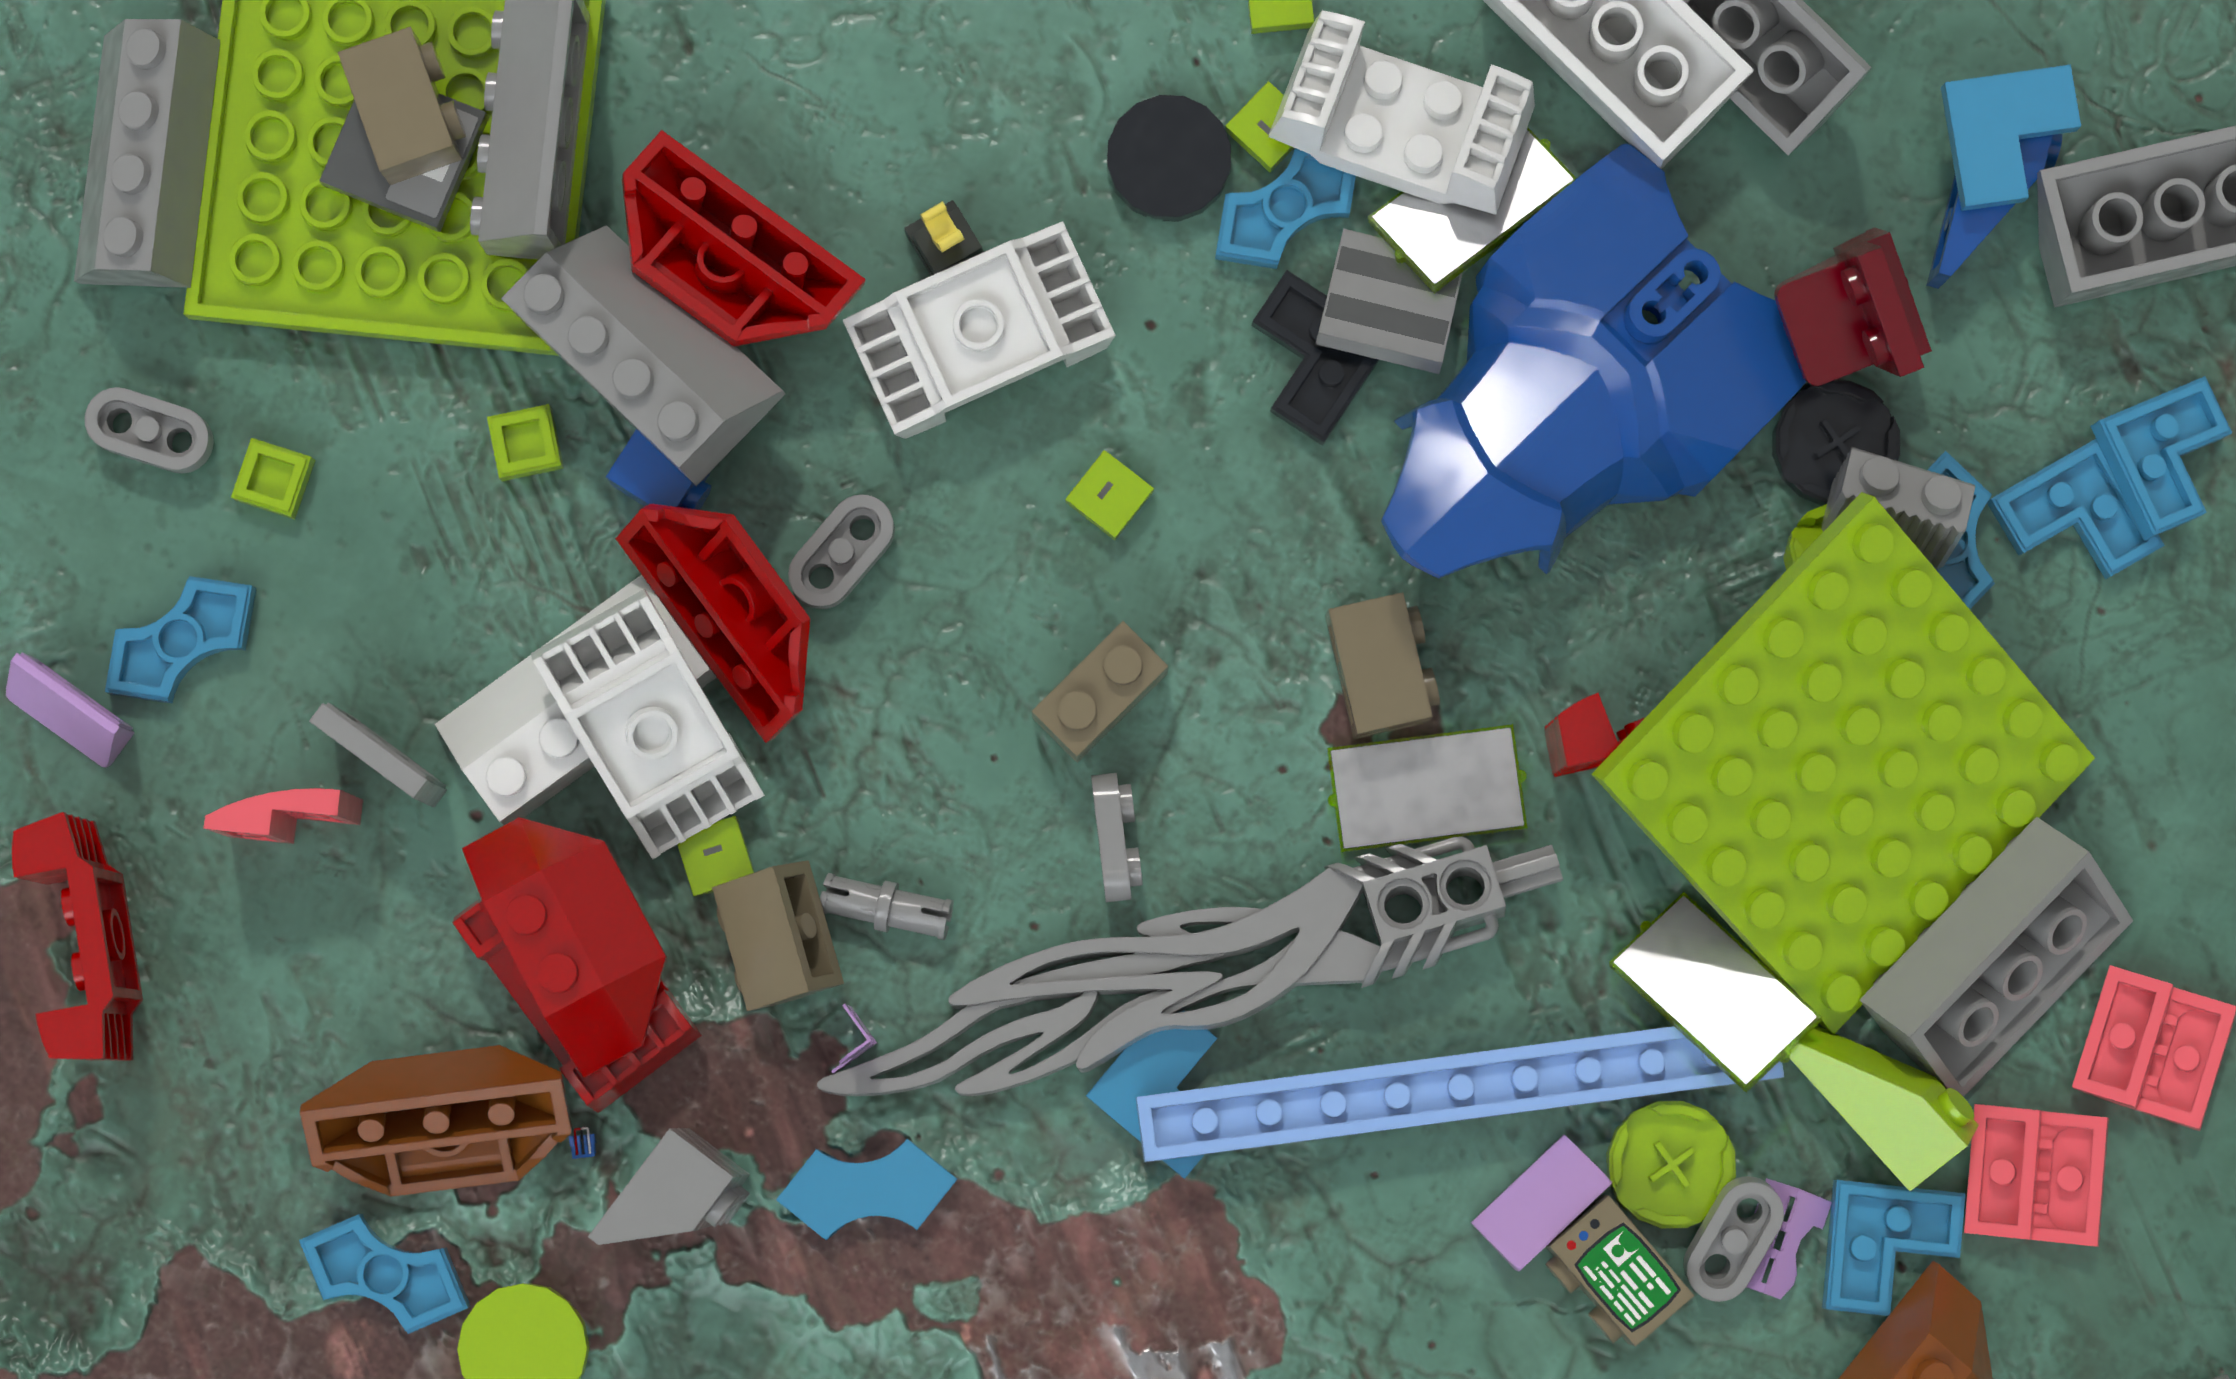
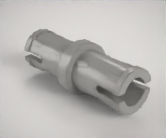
M832 873L826 875L823 885L827 887V891H822L820 896L824 914L829 913L874 923V930L888 933L890 927L934 936L940 940L946 939L949 926H946V923L951 922L953 900H943L899 890L898 883L886 880L882 886L838 877Z

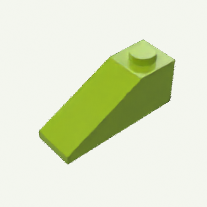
M1810 1023L1782 1050L1909 1191L1913 1190L1969 1145L1979 1126L1974 1120V1112L1968 1101L1957 1090L1953 1088L1946 1089L1935 1076L1836 1033L1833 1034L1813 1023Z

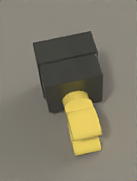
M954 200L947 204H944L943 201L921 213V219L904 228L905 234L930 276L984 252Z

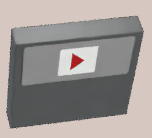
M439 94L442 104L453 100L462 121L466 137L456 140L462 160L390 185L379 171L354 100L319 181L327 188L441 232L489 116L482 110Z

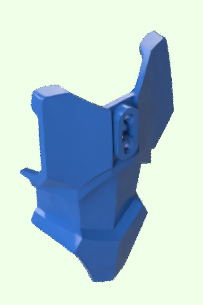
M1622 144L1598 161L1524 223L1487 260L1475 277L1477 295L1469 309L1466 364L1437 399L1428 401L1394 420L1402 430L1412 427V432L1398 481L1381 522L1399 556L1413 567L1439 579L1489 560L1527 551L1540 550L1538 567L1547 575L1563 547L1565 538L1607 505L1665 501L1677 494L1695 497L1806 383L1789 343L1776 301L1739 283H1731L1721 273L1719 264L1711 254L1705 250L1695 248L1687 240L1688 234L1675 208L1666 183L1665 172L1634 146ZM1684 270L1696 274L1700 284L1692 283L1686 290H1683L1679 283L1685 277ZM1642 310L1653 313L1658 320V324L1654 325L1647 322L1642 315Z

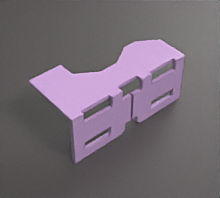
M847 1004L842 1006L867 1040L839 1061L840 1065L831 1071L833 1074L877 1044L856 1012Z
M1766 1178V1182L1772 1186L1782 1201L1784 1215L1790 1197H1794L1795 1201L1788 1221H1783L1780 1228L1781 1231L1786 1232L1780 1251L1773 1248L1776 1241L1774 1239L1748 1283L1747 1288L1781 1300L1794 1285L1797 1276L1796 1253L1801 1239L1813 1226L1823 1229L1832 1202L1799 1188ZM1772 1258L1774 1262L1765 1284L1762 1282L1769 1259Z

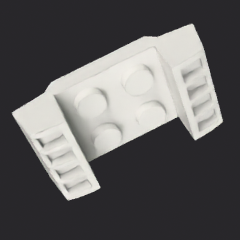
M1322 10L1307 33L1268 137L1309 153L1320 164L1437 204L1455 203L1496 214L1535 107L1533 82L1516 73L1491 64L1485 83L1481 87L1360 46L1365 21Z
M1063 221L1026 237L1003 243L898 290L884 300L843 319V323L894 434L904 439L946 422V412L1064 360L1066 367H1069L1107 349L1116 336Z
M645 589L531 653L534 665L555 698L563 715L652 860L673 846L686 841L687 838L701 830L709 828L712 824L729 814L737 812L736 810L750 802L765 796L731 734H728Z

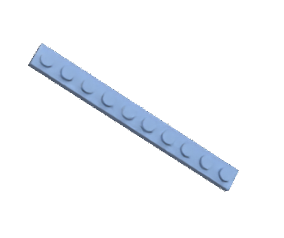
M1680 1025L1139 1096L1135 1099L1144 1162L1741 1084L1744 1082L1687 1029ZM1781 1052L1749 1082L1783 1078Z

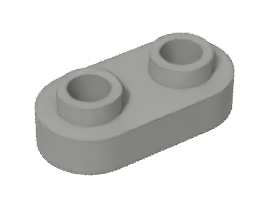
M114 387L101 391L93 397L85 412L87 433L97 445L111 453L173 473L184 474L199 469L207 462L213 450L214 439L211 428L197 413L129 389ZM121 413H130L132 417L130 428L124 433H115L113 430L115 417ZM181 432H189L192 437L189 449L182 453L174 452L172 448L174 437Z
M854 495L843 500L797 552L789 567L790 586L802 603L815 609H829L839 605L848 597L887 551L893 541L895 526L887 506L873 496ZM860 519H868L875 525L874 534L867 540H857L851 534L853 524ZM819 567H827L834 573L833 582L824 589L815 588L810 582L812 572Z
M1117 773L1091 775L1106 903L1131 900L1130 887L1143 885L1138 847L1126 849L1123 823L1135 822L1131 784L1118 785Z
M1745 1176L1727 1183L1718 1194L1687 1248L1683 1262L1684 1272L1692 1288L1701 1297L1720 1302L1733 1299L1742 1293L1780 1230L1784 1219L1783 1204L1778 1194L1766 1181L1757 1177ZM1752 1198L1758 1201V1209L1754 1215L1747 1218L1737 1215V1206L1742 1200ZM1714 1254L1724 1255L1726 1257V1265L1721 1271L1710 1273L1705 1270V1262L1710 1256Z

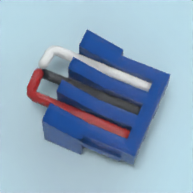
M588 1127L575 1128L574 1136H569L573 1159L596 1156V1134H590ZM587 1129V1135H583V1130ZM576 1130H580L581 1135L576 1136Z

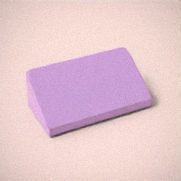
M16 653L12 658L6 686V697L9 701L101 767L107 768L111 766L134 735L133 727L38 659L25 653Z
M1563 1134L1470 1223L1514 1270L1520 1271L1612 1184V1181Z

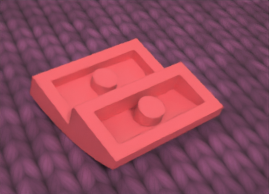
M323 788L270 792L234 802L206 815L204 829L230 838L294 844L297 819L360 825L363 799L342 790Z
M2109 965L2072 1088L2103 1100L2200 1131L2236 1017V1006L2175 988L2173 984Z
M1974 1104V1120L1979 1126L1971 1140L1964 1233L2099 1247L2109 1118Z

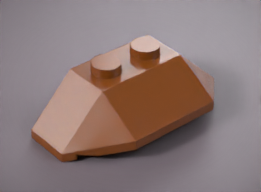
M501 1045L371 1061L300 1106V1116L312 1166L326 1172L333 1170L354 1183L390 1197L519 1181L543 1160L558 1142H563L572 1133L562 1072Z
M1932 1261L1838 1379H1993L1981 1301L1940 1264Z

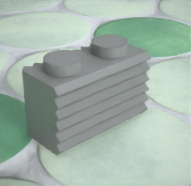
M1851 447L1846 460L1844 459L1843 465L1833 480L1821 529L1824 532L1861 492L1872 495L1937 570L1945 565L1966 531L1975 485Z

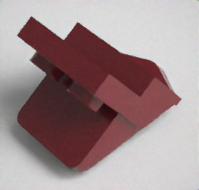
M1875 227L1866 230V232L1834 247V256L1777 285L1774 293L1775 301L1789 343L1804 380L1811 385L1819 386L1873 364L1880 369L1902 377L1924 368L1921 355L1932 352L1909 288L1908 279L1902 268L1891 233Z

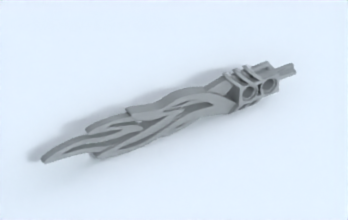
M1453 837L1417 849L1397 844L1385 848L1392 855L1387 858H1381L1370 853L1354 857L1361 864L1354 868L1341 863L1324 866L1325 871L1313 880L1264 909L1219 907L1185 911L1142 922L1137 926V931L1142 937L1097 938L1051 947L1007 963L969 982L949 997V1004L954 1009L960 1011L938 1028L898 1050L824 1077L818 1081L817 1087L822 1092L839 1096H876L912 1091L939 1083L1000 1047L1037 1035L1041 1036L1019 1051L955 1086L956 1092L961 1096L993 1094L1031 1083L1073 1064H1076L1080 1072L1086 1073L1150 1034L1172 1029L1209 1030L1228 1026L1260 1012L1297 986L1362 983L1361 988L1375 984L1383 971L1396 968L1392 976L1393 979L1405 975L1413 962L1427 959L1423 969L1436 966L1443 953L1493 938L1498 931V919L1505 917L1506 904L1504 898L1563 881L1559 868L1560 864L1552 844L1495 862L1491 860L1487 845L1475 848L1473 843L1465 837ZM1457 849L1463 851L1462 853L1439 860L1432 858ZM1460 876L1474 878L1483 888V895L1473 904L1462 905L1456 903L1447 893V886L1453 879ZM1362 893L1364 894L1380 946L1341 931ZM1406 894L1414 897L1419 902L1422 911L1416 920L1401 924L1388 917L1385 907L1391 898ZM1486 923L1485 928L1453 937L1456 931ZM1194 925H1224L1192 934L1182 929L1183 927ZM1294 933H1298L1293 941L1265 962L1223 979L1221 973L1210 971L1175 972L1184 968L1255 951ZM1095 957H1112L1035 975L1050 967L1072 961ZM1252 988L1247 993L1234 999L1209 1007L1181 1012L1220 994ZM1146 994L1117 1008L1084 1035L1056 1054L1023 1071L1011 1074L1034 1056L1083 1024L1091 1015L1099 995ZM1077 997L1058 1008L1030 1015L1003 1025L971 1042L946 1061L904 1077L875 1079L935 1052L985 1017L1000 1009L1015 1007L1032 1001Z

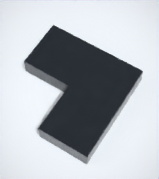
M1286 270L1252 322L1254 328L1303 359L1271 407L1270 412L1323 446L1379 360L1315 344L1327 295Z

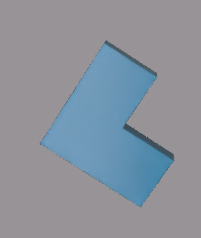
M2071 64L1945 82L1942 85L1941 93L1961 211L2022 203L2029 198L2019 140L2076 132L2081 127Z
M2205 376L2101 419L2090 426L2144 541L2207 513L2181 456L2221 440L2232 434V431Z
M2097 439L1996 495L1987 502L2018 556L2073 525L2105 579L2165 546L2159 535L2144 541Z
M1172 1029L1150 1034L1124 1049L1088 1092L1086 1097L1141 1142L1135 1098L1180 1091L1177 1089V1086L1217 1040V1037L1207 1029ZM1204 1155L1162 1161L1185 1179Z
M1833 1180L1822 1302L1823 1309L1889 1316L1891 1313L1896 1251L1960 1258L1965 1193L1919 1188L1909 1191L1906 1187Z

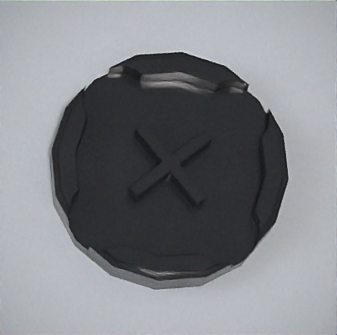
M1158 95L1136 103L1118 119L1108 140L1107 172L1114 191L1132 211L1145 217L1149 216L1154 219H1163V221L1179 222L1203 213L1220 197L1230 174L1231 144L1223 123L1207 106L1185 96Z
M1833 380L1819 386L1812 385L1800 391L1781 410L1772 432V457L1782 480L1799 497L1820 506L1827 504L1833 480L1843 465L1844 459L1846 460L1851 447L1898 461L1900 456V429L1894 415L1891 416L1889 409L1883 404L1884 401L1873 390L1852 381Z

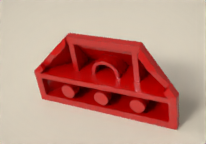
M663 130L656 135L623 172L622 186L631 271L734 347L827 329L865 284L866 279Z
M649 504L641 508L615 539L764 742H769L803 710L810 617L733 514L658 504Z
M518 817L463 847L462 851L485 908L545 1020L583 1077L586 1078L642 1047L667 955L606 842Z

